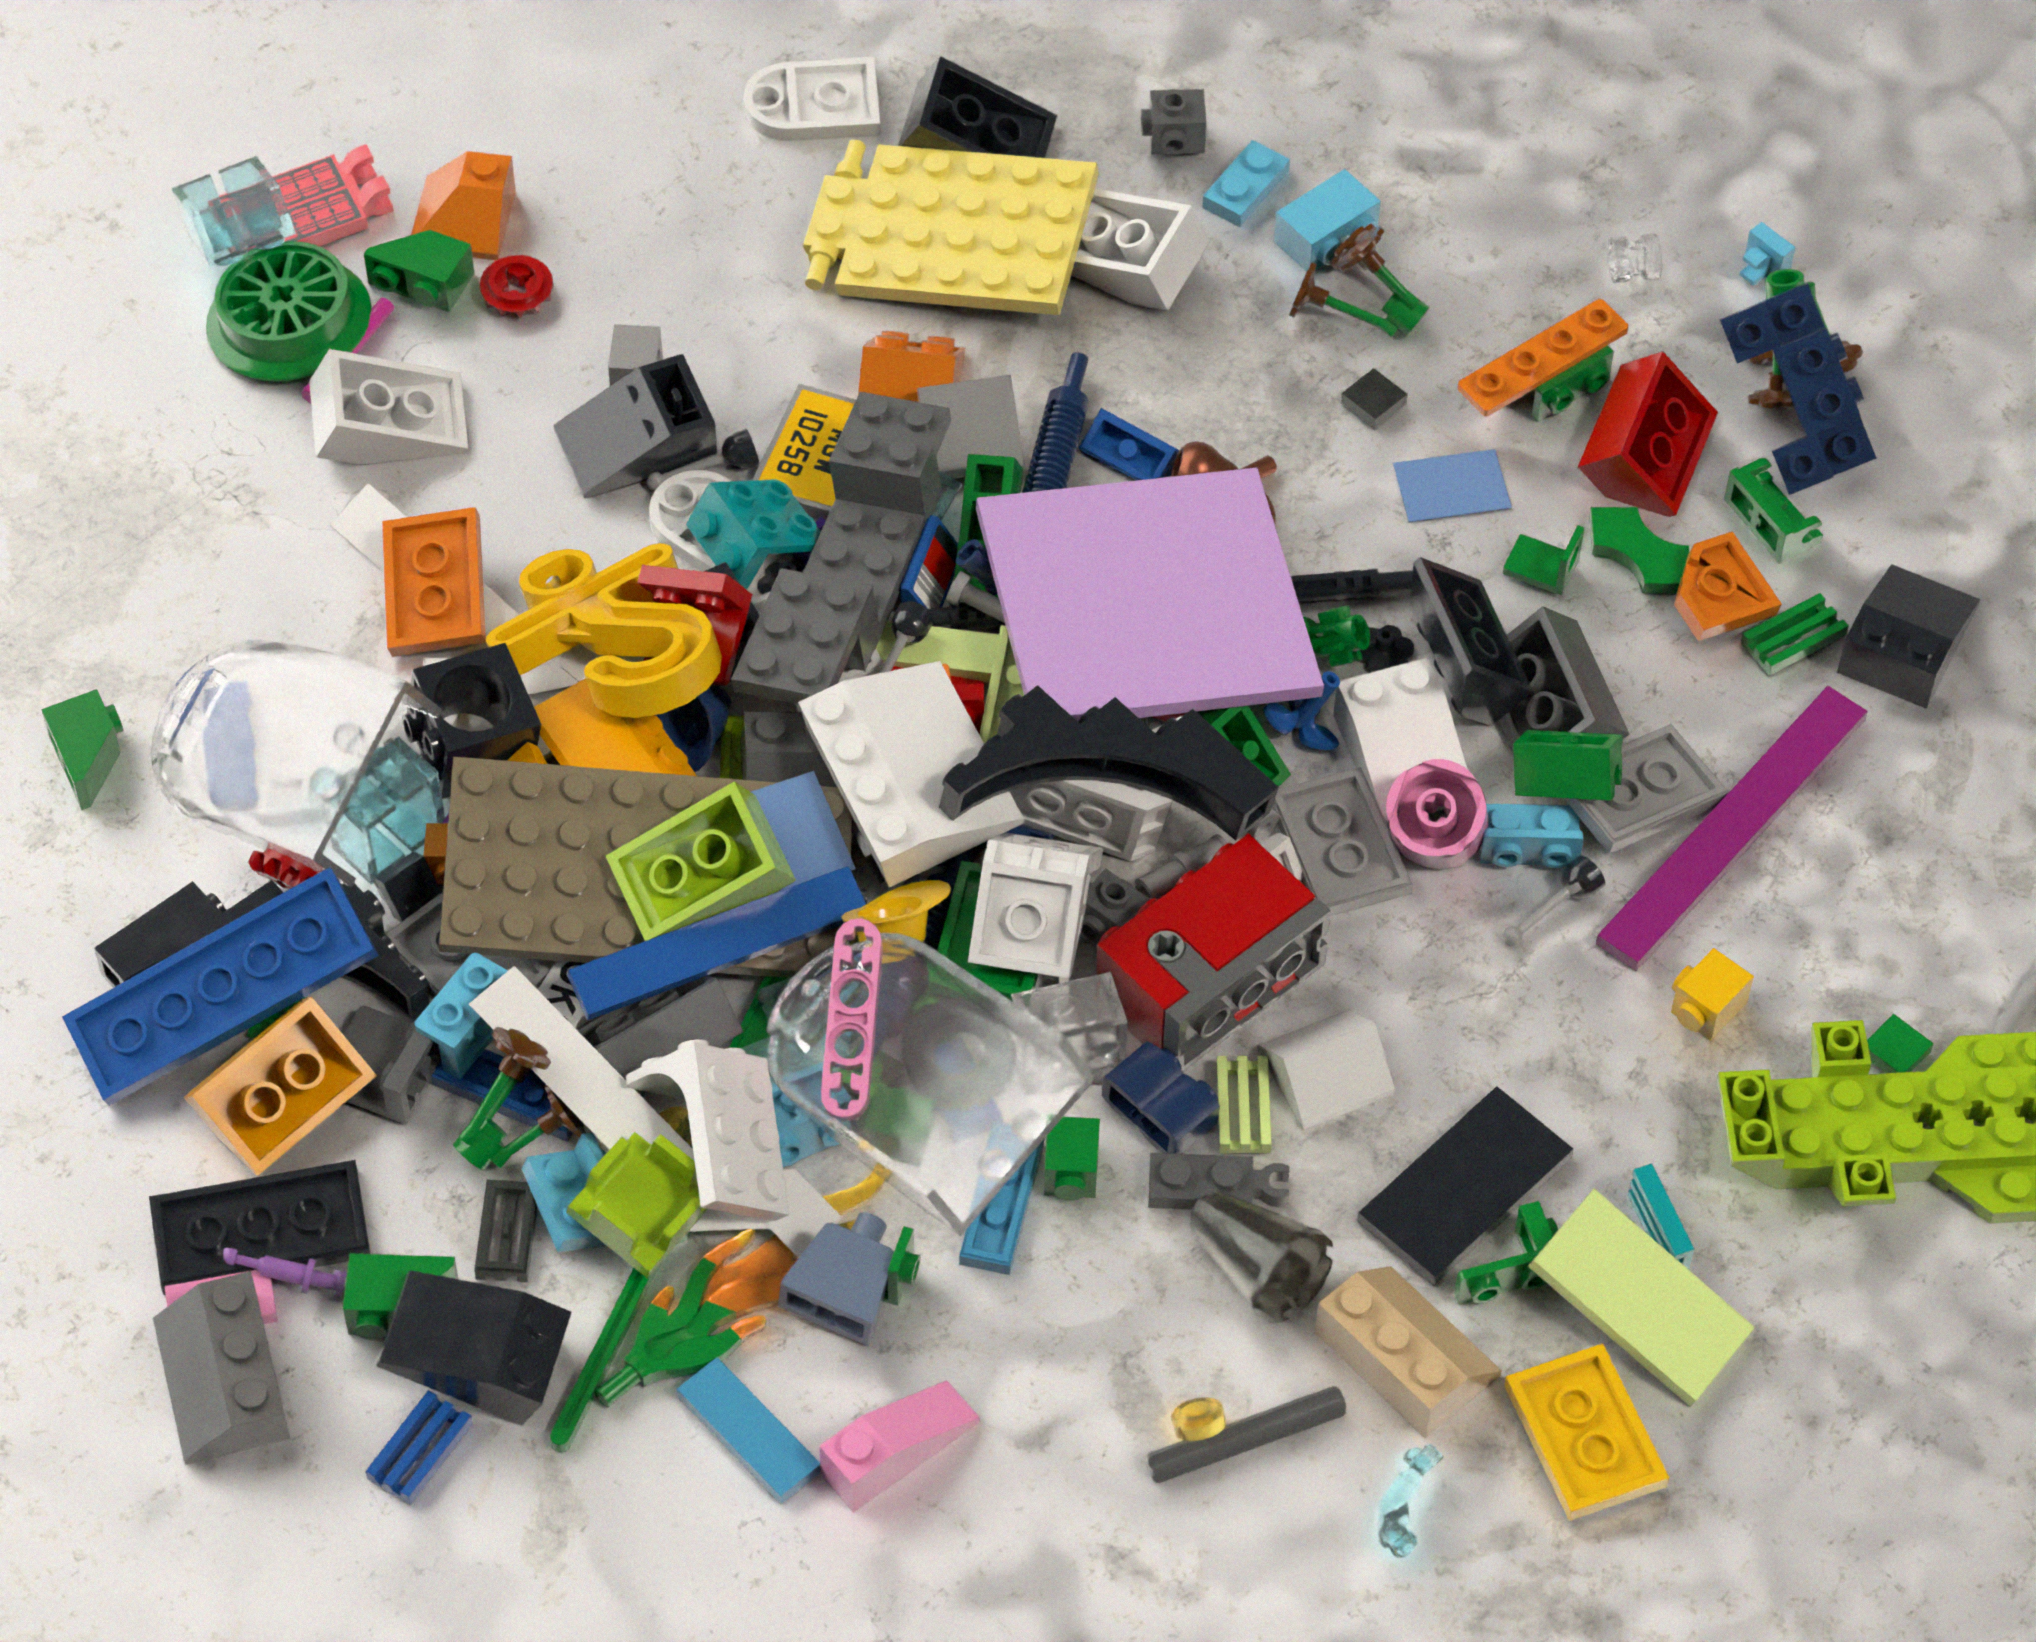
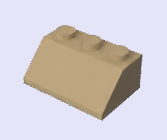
M1391 1266L1356 1272L1318 1303L1315 1333L1425 1439L1501 1376L1502 1370Z

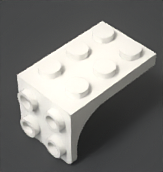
M689 1040L679 1044L678 1050L664 1057H655L643 1061L641 1068L626 1075L628 1088L686 1100L702 1208L770 1221H777L790 1215L767 1058L745 1054V1050L741 1048L722 1049L709 1046V1043L705 1040Z

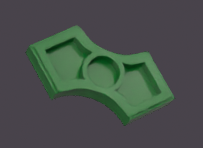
M1591 507L1589 524L1592 555L1616 561L1626 567L1638 580L1642 593L1677 594L1689 554V545L1674 544L1653 534L1643 523L1638 507Z

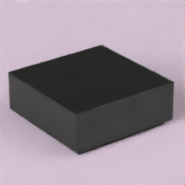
M1373 368L1342 393L1341 404L1375 430L1407 404L1408 394Z

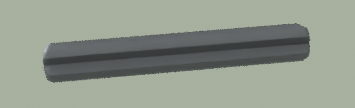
M1331 1386L1150 1452L1146 1455V1467L1152 1480L1155 1483H1161L1340 1418L1346 1414V1402L1340 1389Z

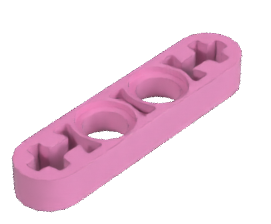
M861 918L845 922L838 929L834 943L821 1099L828 1114L841 1121H852L862 1116L870 1100L883 942L877 927L870 921ZM858 931H863L866 939L873 942L872 947H865L863 949L861 959L863 968L872 966L870 974L857 969L841 972L843 964L853 967L854 954L852 948L845 945L846 940H854ZM850 981L863 982L869 989L868 1000L864 1005L857 1008L847 1007L840 1000L842 987ZM845 1032H856L864 1039L865 1046L862 1053L853 1059L842 1058L835 1050L837 1039ZM833 1066L846 1070L863 1068L861 1076L851 1073V1089L853 1093L860 1094L858 1100L849 1102L848 1109H840L838 1101L831 1098L832 1092L837 1093L841 1091L843 1083L841 1072L832 1074Z

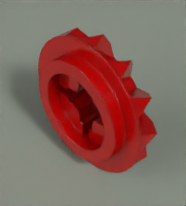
M511 255L500 258L491 263L484 270L480 278V294L483 296L487 308H496L502 317L508 312H515L520 318L527 310L539 313L541 304L551 301V292L554 287L552 274L543 262L530 256ZM508 281L517 287L525 285V293H519L517 290L509 292Z
M266 848L264 853L253 850L248 860L251 869L258 875L265 877L269 881L272 880L275 884L287 890L318 874L305 864L269 848Z

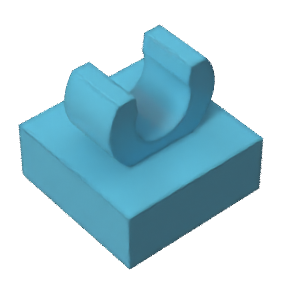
M1760 222L1749 231L1746 250L1742 259L1748 266L1742 269L1739 275L1750 284L1756 285L1774 271L1791 269L1796 247L1763 222Z

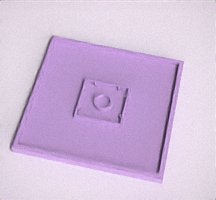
M1257 468L977 498L976 512L1024 695L1038 685L1077 721L1093 706L1101 708L1114 697L1121 701L1138 718L1187 713L1192 708L1195 711L1322 697L1324 684Z

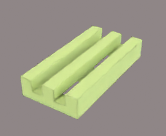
M1217 1056V1097L1220 1105L1218 1116L1219 1153H1271L1268 1056H1258L1257 1061H1248L1247 1056H1237V1061H1227V1056ZM1228 1075H1237L1240 1141H1230ZM1248 1075H1257L1260 1140H1251Z

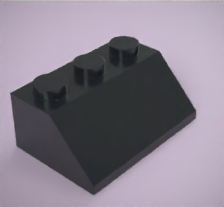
M1419 557L1413 563L1410 604L1418 620L1416 624L1417 629L1428 642L1434 654V666L1445 679L1452 694L1451 703L1457 713L1465 719H1472L1493 726L1533 692L1481 580Z

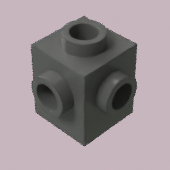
M1204 89L1150 90L1149 109H1141V135L1150 136L1151 154L1205 153L1207 122Z
M1105 868L1093 883H1089L1080 938L1097 948L1099 940L1110 928L1114 926L1121 927L1137 915L1139 909L1150 899L1136 890L1128 881L1119 878Z

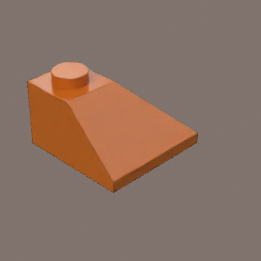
M466 151L426 177L411 235L432 230L471 244L473 258L498 260L516 194L512 156Z

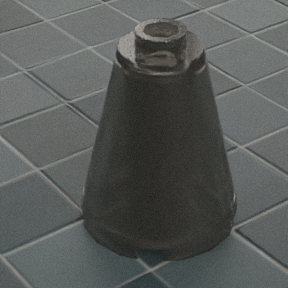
M1216 1191L1201 1197L1192 1208L1191 1232L1253 1311L1268 1323H1282L1290 1319L1283 1313L1294 1305L1303 1310L1323 1287L1333 1262L1326 1255L1327 1246L1333 1247V1243L1320 1230L1223 1191Z

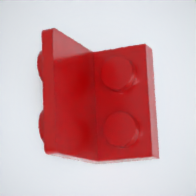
M642 565L637 583L654 595V602L687 604L704 612L712 625L722 656L720 673L712 684L728 685L753 594L727 574ZM644 657L643 661H647L655 657Z

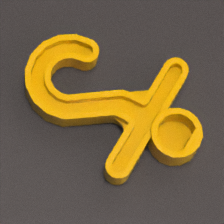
M662 543L644 547L598 573L590 555L581 550L563 549L552 551L536 558L524 568L519 578V585L528 610L490 631L486 638L488 647L506 642L520 675L531 671L580 643L586 649L598 655H605L593 659L584 668V675L594 704L598 709L613 716L631 718L663 714L688 704L706 691L720 673L722 658L712 625L704 612L687 604L655 603L653 601L654 595L637 583L642 565L678 569L672 548ZM551 576H553L552 580H551L550 582L546 583V581L548 580V578H550ZM617 656L655 658L641 662H629Z

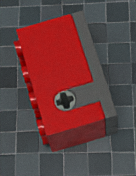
M1248 833L1234 844L1227 843L1214 854L1209 863L1198 871L1191 870L1185 873L1171 891L1160 899H1150L1139 909L1134 918L1121 927L1114 926L1101 937L1097 944L1095 998L1142 1044L1148 1041L1160 1049L1166 1048L1178 1058L1183 1072L1325 965L1327 942L1322 937L1329 932L1331 910L1318 898L1315 899V895Z

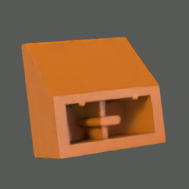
M882 331L881 335H876V337L863 345L858 395L859 392L919 402L917 388L960 382L966 348L954 346L955 339L927 336V340H923L921 343L909 341L908 333Z

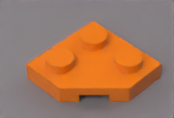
M1732 531L1693 545L1686 560L1674 606L1699 642L1776 616L1782 603Z

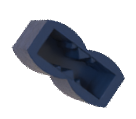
M1148 1041L1103 1078L1102 1097L1119 1116L1137 1127L1145 1138L1161 1153L1182 1154L1218 1122L1220 1105L1212 1087L1202 1080L1196 1081L1184 1074L1178 1058L1166 1048L1160 1049Z

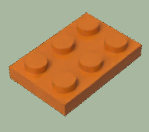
M476 507L382 521L387 649L391 656L486 643L480 515Z

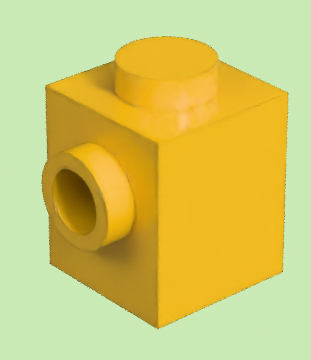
M1713 948L1694 968L1688 965L1676 977L1672 985L1675 995L1671 1013L1677 1017L1678 1021L1685 1028L1693 1032H1699L1712 1041L1748 1003L1754 976Z

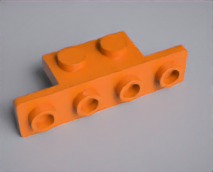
M1597 299L1464 377L1458 382V391L1483 416H1490L1628 333L1629 325L1603 299Z

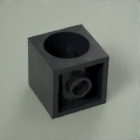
M506 642L412 670L410 690L405 691L407 714L402 715V724L408 741L410 743L417 742L422 755L419 757V762L425 781L428 784H435L441 799L450 797L453 757L507 761L527 742L538 746L542 724ZM454 714H472L485 719L494 727L483 731H466L452 726L444 718Z

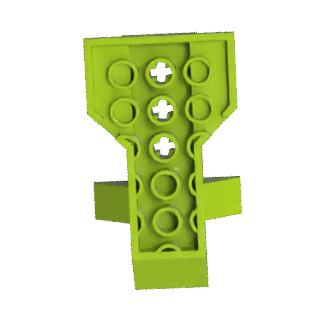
M1863 1020L1812 1023L1811 1027L1812 1077L1771 1080L1769 1069L1718 1072L1717 1080L1731 1165L1733 1168L1776 1190L1828 1187L1843 1207L1895 1204L1896 1193L1894 1183L1930 1181L1944 1192L1948 1193L1952 1190L1974 1206L1972 1212L1989 1224L2036 1221V1032L1957 1036L1927 1071L1869 1074L1871 1059ZM2025 1119L2032 1121L2034 1124L2025 1123ZM1974 1121L1982 1124L1983 1126H1974ZM1923 1124L1930 1126L1932 1129H1924Z

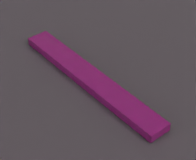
M1827 686L1597 935L1596 945L1634 971H1637L1865 722L1868 711L1835 689Z

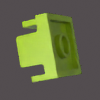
M634 1132L628 1140L621 1137L595 1165L588 1175L585 1187L568 1205L566 1213L648 1278L708 1209L702 1208L700 1204L695 1161L661 1134L651 1145Z

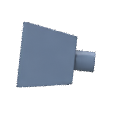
M868 1212L859 1213L851 1230L835 1223H826L784 1276L780 1284L778 1307L869 1346L888 1286V1267L894 1253L890 1247L880 1243L887 1229L886 1223L878 1216Z

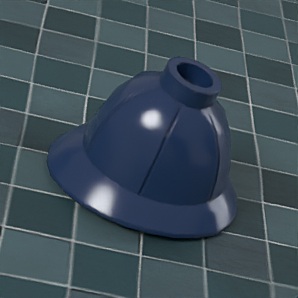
M710 685L706 691L688 704L656 715L661 720L664 731L674 745L687 756L688 764L695 773L706 765L712 756L715 743L725 730L729 716L728 711L731 708V699L723 688Z

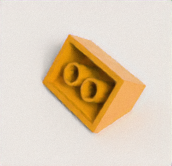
M586 678L534 707L542 724L540 737L560 765L697 776L688 764L687 756L674 745L664 731L661 720L656 715L640 718L620 717L598 709L594 704Z
M311 996L298 1001L183 1098L213 1134L258 1176L377 1075Z

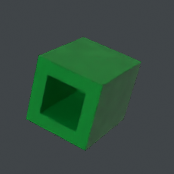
M1048 1116L1044 1195L1057 1196L1068 1201L1079 1200L1083 1197L1096 1198L1100 1133L1099 1118Z

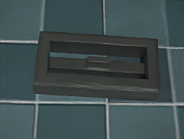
M486 1181L474 1268L476 1280H486L487 1275L496 1276V1281H507V1277L510 1276L517 1277V1282H528L538 1206L527 1182ZM498 1193H506L498 1261H489ZM518 1194L526 1195L518 1258L517 1263L510 1262Z

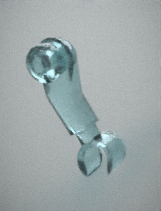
M1432 1444L1424 1445L1422 1449L1415 1447L1405 1453L1404 1461L1409 1467L1405 1472L1400 1471L1378 1504V1540L1383 1548H1389L1390 1552L1397 1558H1403L1410 1554L1418 1542L1416 1535L1408 1529L1409 1503L1418 1493L1424 1474L1444 1457Z

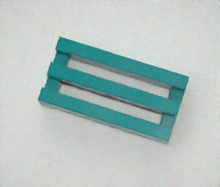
M1653 1164L1633 1169L1632 1176L1634 1179L1630 1181L1632 1189L1628 1190L1627 1195L1645 1232L1690 1271L1695 1249Z

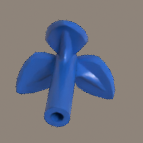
M1326 671L1322 674L1321 678L1324 684L1322 697L1288 701L1290 710L1276 702L1268 703L1263 707L1265 717L1280 733L1287 735L1295 727L1299 731V740L1303 745L1319 750L1338 748L1339 741L1328 728L1314 722V718L1320 714L1321 708L1340 684V679L1335 673Z

